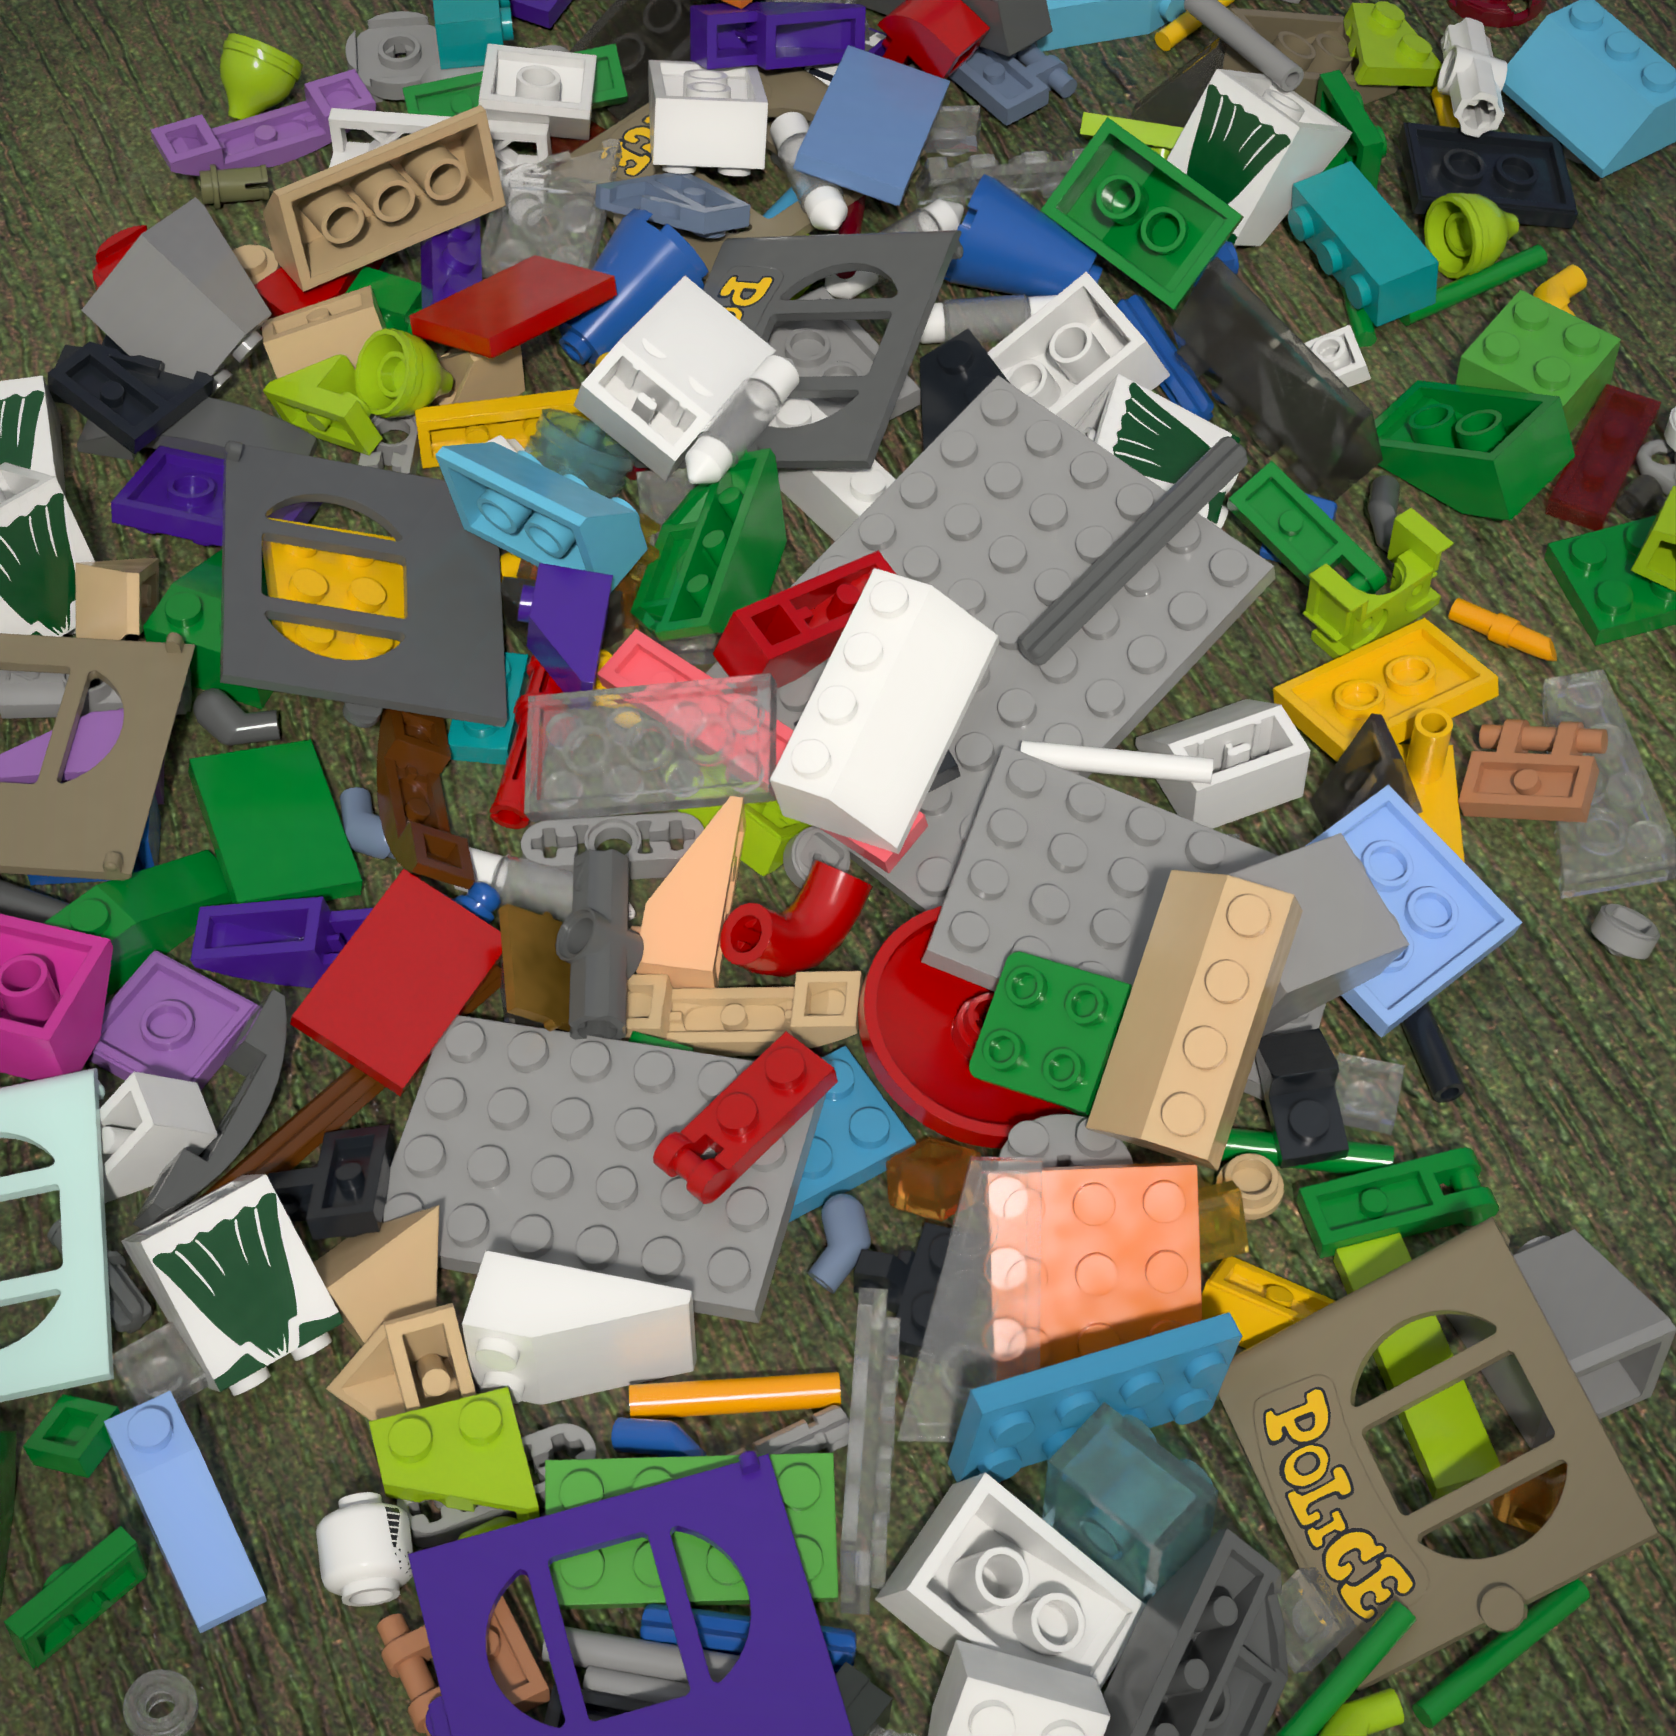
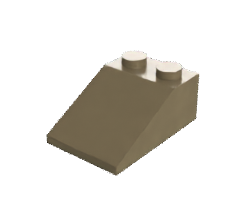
M1244 8L1229 9L1303 69L1304 76L1302 82L1293 91L1314 106L1316 104L1319 75L1336 70L1342 72L1352 90L1356 89L1360 93L1364 104L1394 94L1399 86L1358 85L1354 79V72L1359 65V59L1350 57L1348 48L1350 38L1345 33L1344 16ZM1215 34L1199 59L1212 76L1216 69L1263 74Z

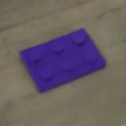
M159 445L112 500V523L134 527L143 533H162L190 539L198 545L222 546L224 459ZM302 502L288 505L276 510L268 518L307 524L323 502Z

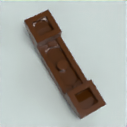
M383 708L377 750V799L382 829L389 849L397 862L405 869L469 890L475 882L468 841L467 838L451 834L440 779L441 772L451 759L444 718Z

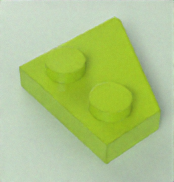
M1386 1L1352 3L1343 19L1345 33L1350 38L1348 44L1350 57L1359 59V65L1354 72L1355 81L1358 85L1437 87L1442 63L1433 54L1429 42L1414 31L1404 19V12L1392 3Z
M508 1387L369 1421L386 1497L418 1503L424 1500H436L447 1508L470 1512L475 1511L476 1505L515 1511L517 1520L522 1521L540 1517L539 1505Z

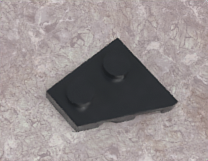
M969 328L920 358L924 450L998 375L1009 382Z
M89 341L48 372V389L135 455L213 394L214 378L200 371H196L194 379L161 371L162 361L141 355L128 356L115 348Z

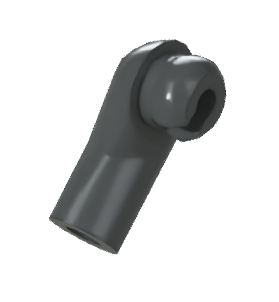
M1382 475L1372 482L1367 509L1377 546L1388 553L1394 518L1397 517L1400 484L1394 477Z
M218 688L204 690L194 702L193 712L197 722L224 745L232 746L281 740L277 709L245 713L223 690Z

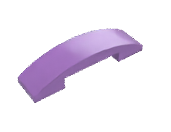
M352 69L305 83L306 101L212 129L201 114L150 129L151 138L170 171L174 173L199 176V171L210 170V164H215L216 170L256 167L266 164V168H270L295 160L330 144L332 140L328 118L331 108L376 111V102L356 70ZM345 129L346 133H348L352 129Z

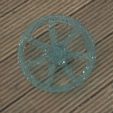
M552 408L542 410L536 422V432L529 437L524 448L525 452L534 456L544 467L562 476L564 474H572L581 479L589 489L610 499L620 496L625 485V476L627 472L632 471L637 460L633 454L591 420L589 421L575 414Z

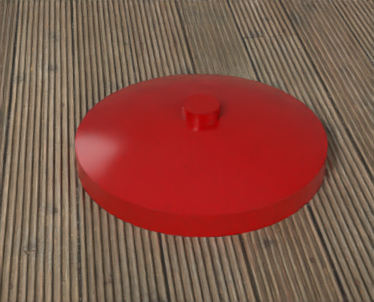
M939 906L911 918L897 928L880 947L864 979L858 1003L859 1034L866 1058L876 1078L892 1099L917 1121L941 1135L974 1146L1003 1148L1008 1140L1009 1132L1019 1122L1032 1121L1055 1114L1077 1115L1065 1107L983 1082L970 1073L969 1063L995 992L921 962L942 907Z

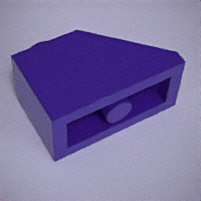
M539 563L535 586L523 584L517 621L528 623V649L577 710L590 712L607 621L613 575Z

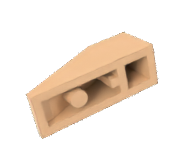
M729 797L646 902L642 926H631L630 929L639 933L642 937L644 945L643 956L636 970L637 974H668L672 988H718L724 957L720 948V935L723 924L732 911L746 832L743 797Z

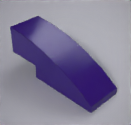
M750 2L743 9L728 3L690 6V60L707 70L758 65L765 70L840 63L848 45L865 51L866 7L861 4L821 2Z
M323 896L200 907L190 960L195 968L231 977L276 985L313 988L373 908L330 911Z

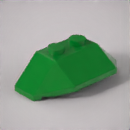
M771 448L732 454L733 464L717 483L699 484L693 488L663 523L630 611L634 619L659 641L722 635L734 611L768 597L787 543L776 456Z

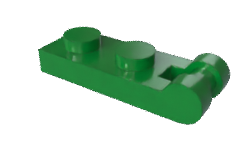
M1270 461L1228 498L1227 508L1308 588L1311 579L1309 574L1326 563L1332 569L1341 563L1351 574L1346 581L1357 589L1369 594H1375L1387 583V578L1382 569L1273 461Z
M1466 1147L1302 1187L1298 1190L1296 1200L1320 1259L1335 1255V1251L1338 1248L1400 1233L1402 1238L1459 1223L1465 1226H1475L1492 1216L1494 1217L1499 1211V1205L1492 1190L1489 1187L1482 1186L1478 1178L1481 1166L1474 1150ZM1445 1184L1446 1186L1453 1187L1455 1193L1443 1195L1439 1185Z

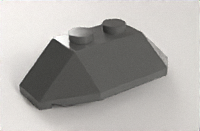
M1228 1528L1218 1530L1148 1600L1103 1694L1111 1716L1104 1736H1263L1288 1680L1285 1624L1277 1593L1282 1592L1281 1570Z

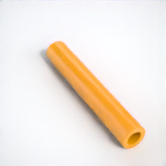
M839 1372L634 1384L629 1385L630 1418L658 1419L827 1408L831 1405L841 1407Z

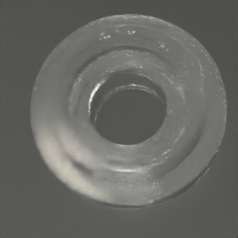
M163 1669L146 1672L137 1678L128 1689L123 1702V1716L128 1729L134 1736H183L193 1726L199 1710L198 1697L192 1683L180 1673ZM169 1701L175 1704L173 1711L164 1717L152 1718L149 1716L152 1707L159 1702Z

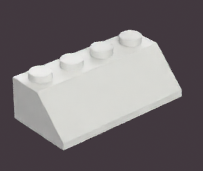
M874 568L770 778L782 815L899 854L999 644L998 635L934 586Z

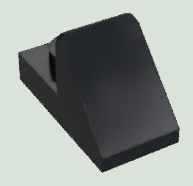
M1318 1028L1261 1038L1256 1053V1060L1280 1169L1347 1158L1349 1145L1335 1089L1339 1066L1321 1030Z

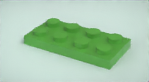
M834 1453L769 1454L813 1603L837 1602L838 1570ZM739 1455L545 1460L546 1515L739 1462ZM678 1531L672 1534L671 1538L690 1606L750 1604L741 1576L724 1554L706 1541L693 1535ZM643 1537L555 1561L549 1568L560 1610L642 1608L651 1603L666 1605L649 1541Z

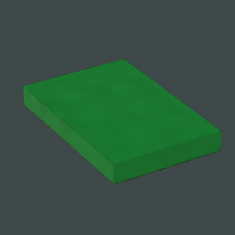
M311 739L189 758L188 774L232 904L322 896L325 901L361 895L363 881Z

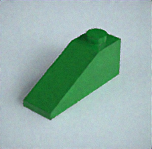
M207 849L132 873L131 878L126 880H110L97 884L44 923L111 940L113 953L106 994L107 998L130 979L154 950L166 955L192 936L196 930L200 907L232 904L218 860Z

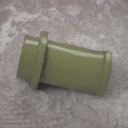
M210 164V170L199 171L202 203H213L214 209L220 208V203L260 199L265 201L270 199L269 187H267L268 175L266 164L256 167L216 170L215 164Z

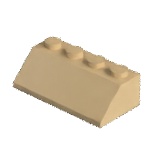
M479 105L273 191L263 211V216L275 260L304 292L506 206L486 110Z
M1171 870L1086 1125L1088 1130L1218 1171L1303 912L1294 894L1230 875Z

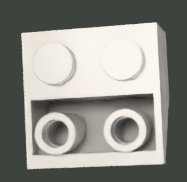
M1245 699L1136 737L1135 743L1140 752L1214 758L1211 784L1156 779L1177 815L1211 829L1303 797L1311 750L1280 704Z
M956 1640L932 1706L928 1736H1104L1111 1716L1096 1678Z

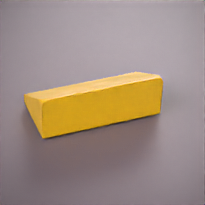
M1226 1255L1205 1283L1202 1292V1320L1230 1312L1242 1334L1239 1346L1248 1349L1335 1302V1300L1236 1257Z

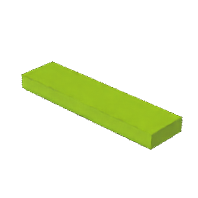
M1396 1233L1338 1248L1335 1251L1333 1262L1348 1295L1412 1259L1401 1234ZM1436 1315L1411 1322L1395 1331L1383 1341L1372 1355L1389 1391L1451 1358L1453 1353ZM1464 1380L1398 1414L1433 1500L1439 1499L1501 1466Z

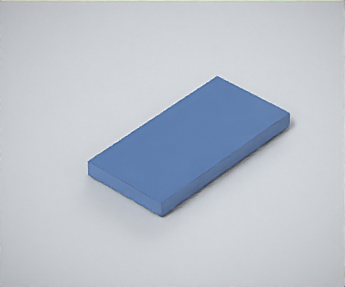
M848 45L797 152L793 169L892 205L900 206L944 102L950 81Z

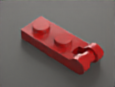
M785 1031L681 1132L675 1131L666 1136L654 1152L653 1163L669 1177L679 1175L687 1181V1191L703 1204L714 1202L838 1082L834 1067ZM709 1147L718 1153L714 1159L703 1160L700 1157Z

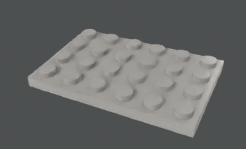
M1004 745L996 761L921 962L995 992L1007 958L1012 953L1020 951L1133 986L1171 870L1228 875L1278 855ZM1326 1003L1261 1038L1318 1029ZM1255 1056L1244 1093L1265 1101Z
M459 1015L432 1051L390 1167V1180L382 1223L439 1205L438 1268L478 1275L486 1250L692 1291L693 1310L695 1313L759 1323L826 1094L719 1198L712 1203L703 1204L687 1191V1181L679 1175L669 1177L653 1163L654 1152L666 1136L675 1131L681 1132L754 1061L587 1035V1039L574 1040L570 1037V1032L557 1030L550 1032L544 1028ZM709 1147L700 1157L703 1160L714 1159L718 1153Z

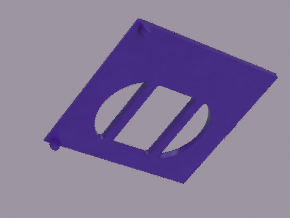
M745 1451L739 1455V1462L409 1553L410 1566L442 1695L428 1705L426 1727L431 1736H853L769 1454L757 1457L755 1451ZM676 1531L700 1538L724 1554L741 1576L749 1596L751 1619L744 1649L731 1671L720 1682H714L709 1674L671 1538L672 1534ZM643 1537L649 1541L690 1691L687 1695L602 1720L592 1721L587 1715L549 1568L555 1561ZM520 1575H526L529 1578L565 1717V1723L560 1728L543 1724L521 1712L502 1693L490 1670L487 1655V1639L491 1618L504 1592Z

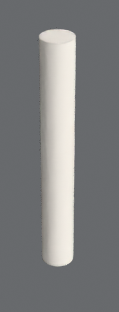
M1024 740L1021 743V752L1065 770L1211 784L1214 758Z

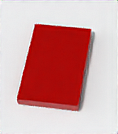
M533 255L409 315L412 335L493 359L612 299L613 296L617 295L615 276Z
M403 869L294 1012L290 1025L401 1097L430 1058L432 1051L453 1022L462 1014L503 958L501 931Z

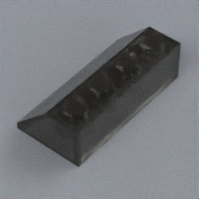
M1218 257L1211 261L1172 326L1179 348L1174 353L1177 361L1195 380L1203 375L1214 387L1211 391L1214 399L1229 416L1234 418L1240 413L1252 425L1249 433L1267 455L1272 456L1278 452L1290 464L1287 472L1304 493L1311 495L1316 491L1322 498L1334 502L1383 461L1373 412Z

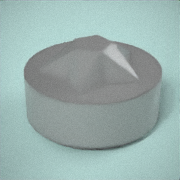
M811 826L793 836L787 843L783 854L784 868L790 880L802 889L815 860L848 873L850 852L846 845L820 828Z
M1618 904L1602 906L1591 925L1593 935L1604 944L1605 948L1612 955L1619 957L1628 956L1635 959H1647L1660 938L1658 928L1652 921L1639 912Z

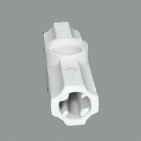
M1466 17L1460 23L1448 25L1441 39L1444 61L1438 76L1437 90L1439 93L1451 97L1453 114L1459 120L1461 132L1479 138L1487 131L1497 130L1505 115L1501 91L1506 80L1507 62L1493 57L1490 38L1485 35L1483 23Z

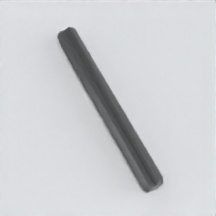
M1229 436L1221 438L1018 637L1017 643L1021 653L1037 666L1045 664L1247 465L1248 459L1245 448Z

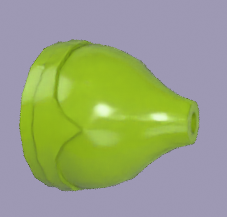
M229 33L224 41L223 53L220 59V77L228 98L229 118L239 121L259 115L265 110L279 105L290 95L295 83H298L301 77L302 63L273 46L244 35Z
M1448 193L1433 201L1426 213L1424 224L1425 245L1439 261L1438 271L1447 278L1456 279L1478 273L1492 266L1500 258L1509 239L1519 231V221L1513 213L1501 210L1487 197L1467 193Z
M394 328L376 331L365 341L358 355L355 369V389L358 398L369 407L374 415L383 418L411 416L415 414V410L428 407L435 398L448 394L452 389V374L441 366L437 354L423 339Z

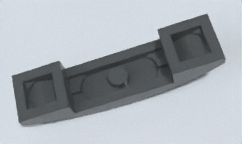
M208 397L145 447L157 449L160 445L224 459L226 441L229 442L230 440L241 442L245 445L313 457L318 443L315 436L280 418L240 404ZM89 419L77 442L78 452L134 461L137 453L135 455Z
M273 989L251 1012L223 1062L226 1066L243 1075L245 1079L216 1129L218 1136L205 1148L201 1157L185 1148L176 1155L162 1170L132 1223L133 1225L144 1229L188 1205L229 1166L252 1137L271 1102L283 1063L287 1026L286 1004L283 994Z

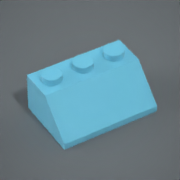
M1578 0L1548 14L1507 64V75L1502 91L1600 178L1676 142V69L1595 0Z
M495 442L442 446L435 454L464 530L537 567L539 563L613 575L612 592L648 549L640 526L639 514L628 502L618 497L609 499L589 489L581 479L572 474H564L562 476L544 467L534 456L525 451H518L516 453Z

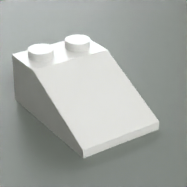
M648 61L650 151L653 165H662L663 171L674 174L694 173L696 166L718 167L720 174L728 176H747L751 174V169L765 168L768 101L757 65L707 70L695 62Z
M1087 271L987 352L1013 386L1073 427L1117 374L1132 380L1150 391L1170 376L1145 338Z
M485 1250L462 1322L469 1367L476 1392L485 1393L508 1387L513 1405L518 1404L520 1401L543 1405L694 1371L697 1353L692 1291Z
M986 1472L952 1484L875 1598L876 1601L926 1642L948 1656H951L956 1640L1096 1678L1100 1690L1120 1660L1146 1604Z

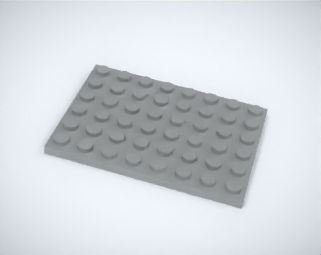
M999 375L791 586L793 587L879 550L897 575L934 586L999 637V644L949 747V751L958 765L961 776L929 792L920 809V812L926 817L928 827L890 873L882 870L848 847L851 860L920 914L943 905L996 761L1004 745L1021 751V743L1024 740L1115 749L1276 578L1274 565L1197 513L1045 664L1037 666L1032 663L1019 650L1018 637L1167 491ZM829 658L799 679L749 702L794 730V722L800 719ZM718 661L706 672L707 675L744 698ZM1070 771L1085 778L1092 774L1091 772Z

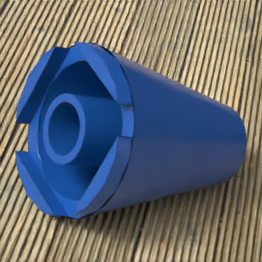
M983 174L968 203L970 208L962 224H959L957 229L962 232L959 241L964 250L963 257L961 259H951L944 277L945 280L954 284L1024 297L1058 295L1086 271L1098 284L1104 268L1094 264L1098 255L1097 252L999 180Z
M633 209L627 216L622 218L591 269L615 276L617 295L558 325L562 335L559 340L560 346L570 358L583 365L588 361L595 365L598 357L606 352H610L618 341L684 276L688 277L702 290L704 289L705 284H703L702 279L709 271L697 252L669 224H666L659 231L646 221L653 214L646 210Z

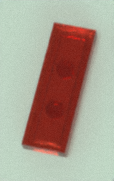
M1606 384L1574 448L1575 457L1565 466L1548 500L1545 514L1593 531L1603 529L1632 471L1640 447L1645 444L1658 417L1661 402Z

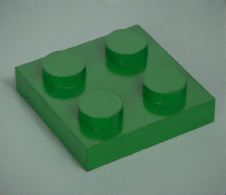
M1656 515L1547 544L1544 560L1594 646L1676 625V592L1631 571L1647 534L1657 517Z

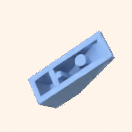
M171 1391L105 1420L104 1424L120 1467L199 1633H203L267 1602L263 1589L203 1456Z

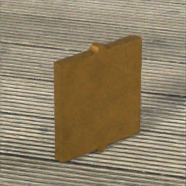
M507 903L499 908L507 1012L543 1023L546 1030L550 1032L557 1028L570 1032L571 964L559 958L555 947L557 934L563 922L553 919L552 914L548 911L540 915Z

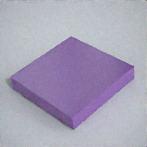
M154 950L105 1006L101 1036L88 1061L123 1080H126L135 1071L196 1082L201 1091L223 1065L225 1058L251 1012L258 1005Z

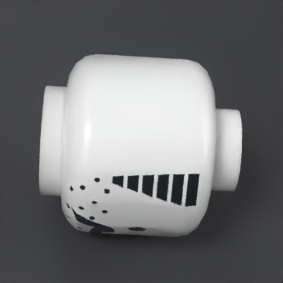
M363 1492L341 1498L338 1501L339 1509L326 1515L317 1525L316 1529L320 1572L324 1587L329 1592L342 1596L343 1604L348 1606H373L396 1599L400 1595V1587L413 1577L408 1557L409 1553H413V1545L407 1512L396 1505L382 1503V1496L378 1493Z

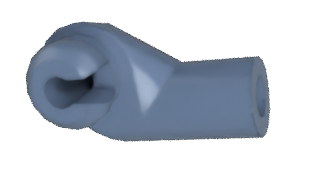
M360 787L344 790L340 795L343 827L350 848L355 852L377 859H385L388 856L396 860L386 842L380 816L373 814L370 792Z
M849 1194L834 1195L825 1202L822 1208L821 1219L828 1246L807 1272L817 1284L831 1293L836 1292L856 1266L861 1250H868L871 1245L865 1209L856 1198Z

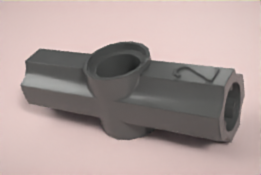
M588 849L574 858L572 912L562 923L556 938V954L561 960L571 964L569 1025L570 1037L574 1040L587 1039V1035L621 1040L626 1037L627 980L635 973L643 956L644 945L642 937L639 933L628 928L629 858L614 849L606 851Z

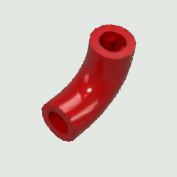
M815 860L801 891L794 902L783 912L777 913L761 904L747 903L740 905L730 913L723 924L720 935V948L723 955L732 964L751 973L785 978L796 974V972H802L818 966L843 944L858 920L873 886L839 869Z

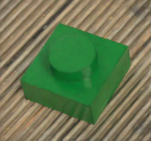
M62 1394L24 1444L23 1448L35 1466L89 1478L112 1447L104 1421L121 1412L118 1406Z

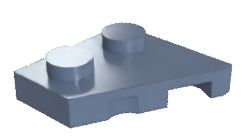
M664 173L596 185L595 206L597 208L623 215H628L633 209L646 210L653 214L647 221L663 225L669 224L671 227L691 231L699 237L720 238L725 236L727 230L749 227L750 204L692 174Z

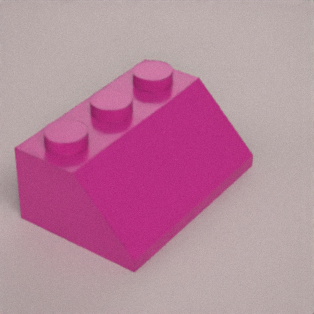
M0 914L1 1073L35 1081L82 1070L101 1036L113 945L110 939Z

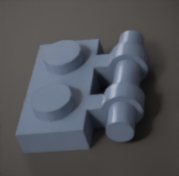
M1037 41L1028 49L1016 52L1011 56L978 46L973 56L949 76L1006 126L1047 105L1049 91L1055 90L1063 98H1067L1077 88V81L1067 73V65L1055 55L1047 56L1037 48Z

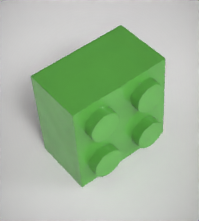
M1520 289L1461 356L1456 385L1560 396L1568 430L1571 433L1609 388L1621 339Z

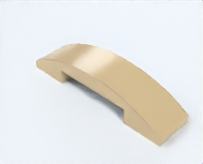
M796 972L795 987L672 988L668 974H633L627 980L626 1037L622 1038L621 1041H629L633 1031L691 1047L694 1049V1052L730 1057L760 1056L785 1031L809 1049L830 1044L858 1033V1003L863 984L862 972Z

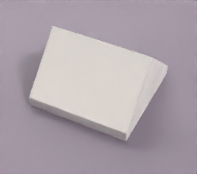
M488 44L479 105L486 110L487 119L549 124L550 136L589 140L597 55Z

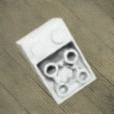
M684 276L618 341L580 386L573 406L666 481L683 462L686 453L696 441L706 435L745 389L746 381L765 358L774 355L776 350L688 277Z

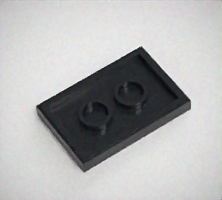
M1403 123L1398 139L1413 214L1426 215L1432 202L1448 193L1479 194L1493 201L1501 210L1513 213L1518 218L1519 224L1572 229L1578 212L1562 144L1555 137L1487 131L1478 138L1462 133L1460 128Z

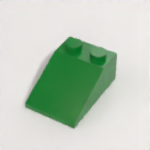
M1109 117L1103 122L1040 210L1175 311L1244 218L1232 207Z
M1417 380L1351 441L1354 452L1462 514L1488 517L1495 521H1510L1518 515L1522 508L1575 457L1560 396Z
M221 549L171 584L143 626L146 642L166 643L169 633L180 634L183 637L184 644H195L190 663L191 686L202 690L218 688L223 690L232 700L263 709L274 691L220 683ZM262 558L261 591L263 595L268 596L264 561Z

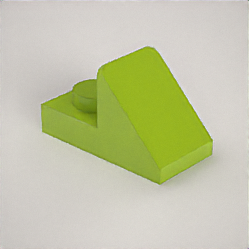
M345 355L332 356L270 381L263 389V392L282 420L303 429L318 439L366 455H370L383 439L369 418L371 415L369 407L358 398L355 389V368Z

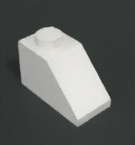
M134 1071L100 1108L104 1202L107 1203L154 1186L162 1170L183 1148L199 1156L218 1136L198 1083Z

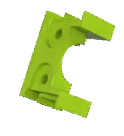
M1411 507L1394 518L1387 556L1394 563L1390 585L1391 593L1376 595L1363 592L1352 586L1327 563L1310 573L1309 577L1311 579L1306 610L1303 612V615L1317 626L1311 632L1310 639L1330 657L1336 659L1407 626L1440 603L1441 595L1430 587L1431 579L1438 574L1436 571L1439 569L1442 552L1453 546L1454 542Z

